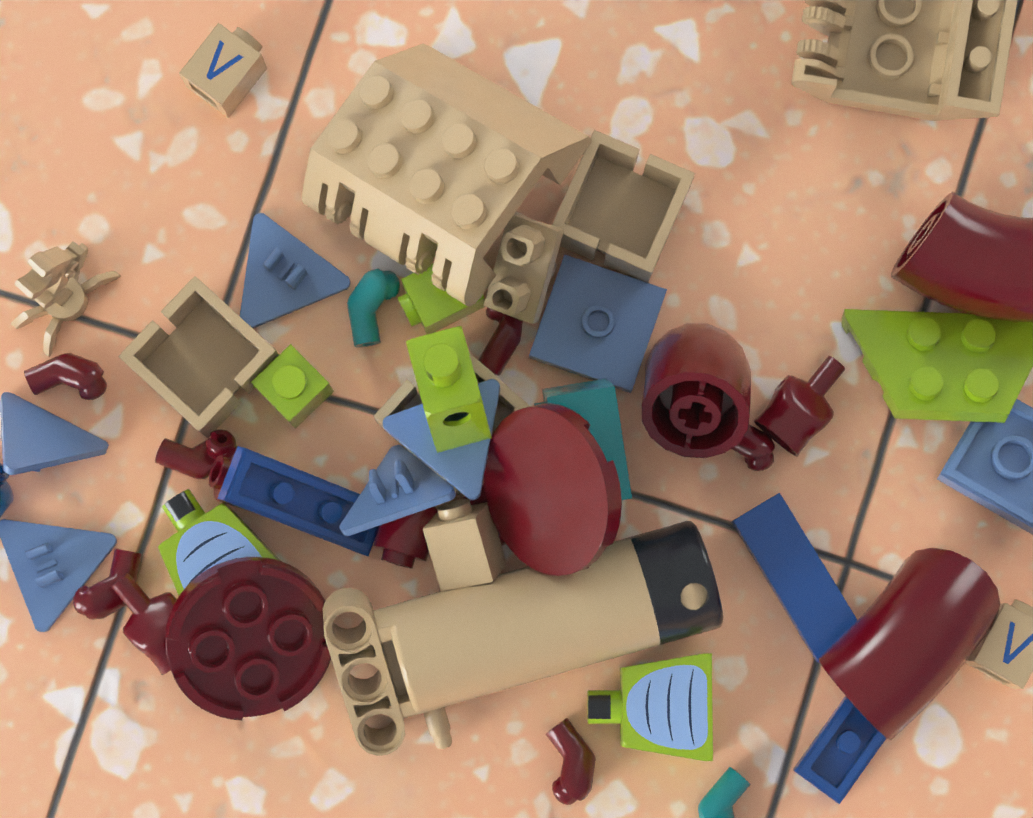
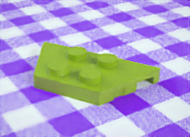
M844 309L841 318L845 333L851 332L864 354L862 362L868 373L882 387V397L895 419L1005 423L1033 367V322H1012L980 317L968 313Z

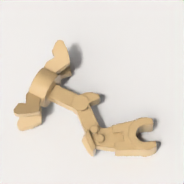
M72 241L65 250L56 246L46 251L35 253L27 261V264L32 269L14 283L16 287L30 299H34L40 306L23 311L10 324L19 329L32 323L36 318L48 314L51 315L52 319L45 330L43 352L48 357L53 352L56 336L62 327L63 321L76 320L85 312L88 305L87 294L93 292L101 285L109 284L121 277L116 271H109L95 275L83 284H80L78 282L80 270L83 268L88 254V247L83 243L78 245Z

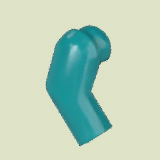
M379 268L366 272L349 296L347 308L354 347H368L381 343L375 312L384 300H390L399 293L400 282L394 272L390 270L382 271Z
M729 766L698 805L699 818H734L732 806L751 784Z

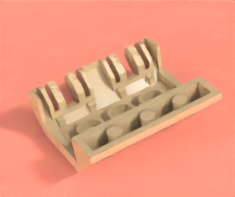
M805 0L809 7L803 8L802 22L828 36L827 42L818 39L798 41L796 55L803 58L796 59L794 62L792 86L827 103L930 121L990 118L1000 115L1017 0Z
M422 43L375 60L310 148L302 190V202L319 214L326 215L327 219L337 225L339 223L342 224L343 221L350 217L349 230L351 234L361 240L364 239L367 244L397 263L406 265L407 269L417 275L427 271L434 261L433 274L431 275L432 284L443 291L446 290L447 294L466 306H472L481 298L496 277V274L483 257L538 180L543 175L561 186L592 140L589 136L427 44Z

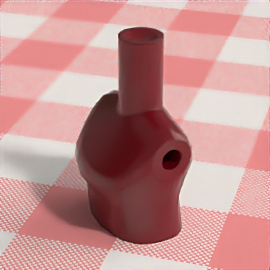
M828 356L808 382L793 375L786 376L776 387L768 406L753 420L754 423L787 452L798 457L809 440L825 428L833 418L834 411L824 395L845 371V367L835 358Z
M127 572L110 586L132 611V615L123 627V633L134 647L154 663L161 675H164L171 671L165 650V630L170 611L177 599L171 592H165L149 598Z

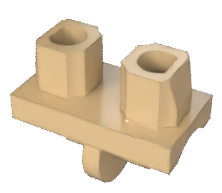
M516 211L504 228L493 268L496 277L488 287L483 306L530 324L538 322L550 279L553 277L557 266L555 261L564 229L533 220Z

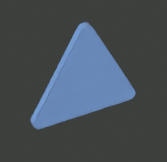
M258 213L254 216L240 317L252 328L338 294L350 287L348 276L264 213Z
M495 379L478 383L491 436L500 393V384ZM423 404L384 418L383 428L392 437L468 499L475 500L480 497L490 439L437 453ZM454 413L446 417L444 421L460 420L469 413Z
M4 392L1 395V439L3 471L5 473L17 475L30 471L40 472L43 468L106 454L109 444L105 440L11 392Z
M395 445L389 449L377 469L369 470L368 483L339 528L344 536H350L449 502L455 498L456 492L448 482L403 446Z
M6 519L0 520V539L35 629L39 632H47L72 602L75 592L87 583L116 546L117 538L111 533Z

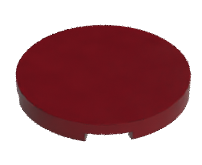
M551 403L538 404L516 410L500 422L490 439L484 473V488L493 522L509 549L523 563L538 572L552 576H564L589 568L602 555L606 547L614 543L620 525L622 499L619 477L614 461L607 462L599 444L588 430L590 427L589 422L575 411Z
M265 557L236 558L217 564L201 573L187 585L175 601L165 630L167 660L174 680L181 691L201 709L222 718L241 721L243 717L261 716L282 708L286 711L301 702L319 684L331 660L324 637L323 606L325 599L320 590L299 569L285 562Z

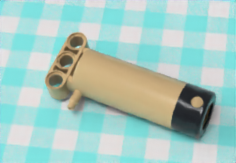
M684 521L614 541L612 545L606 547L602 555L589 568L569 575H547L526 566L499 574L494 582L444 592L439 591L376 610L373 609L368 596L361 590L351 587L340 588L329 595L323 606L324 637L356 741L360 748L376 756L388 755L401 746L406 735L405 718L423 713L429 734L433 737L435 746L438 749H446L452 744L451 727L445 710L447 706L715 630L722 626L724 619L713 568L702 536L692 521ZM344 612H354L363 617V621L354 628L345 629L334 623L337 616ZM359 664H371L378 669L374 676L368 679L355 678L350 674V671ZM383 714L393 719L388 726L380 729L371 728L365 724L374 715Z

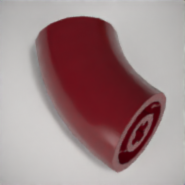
M952 191L934 208L913 235L895 263L891 272V278L914 292L949 308L980 317L1012 322H1033V218L1004 215L987 210L967 201Z
M686 323L669 330L654 344L645 364V385L641 404L642 423L650 438L667 451L691 458H708L720 455L740 443L749 428L751 404V369L742 346L727 331L708 323Z
M933 547L917 550L904 560L894 577L864 614L837 642L818 658L819 662L834 683L862 715L882 735L892 740L933 701L956 675L984 638L995 620L1001 605L998 588L986 571L963 555L952 550Z

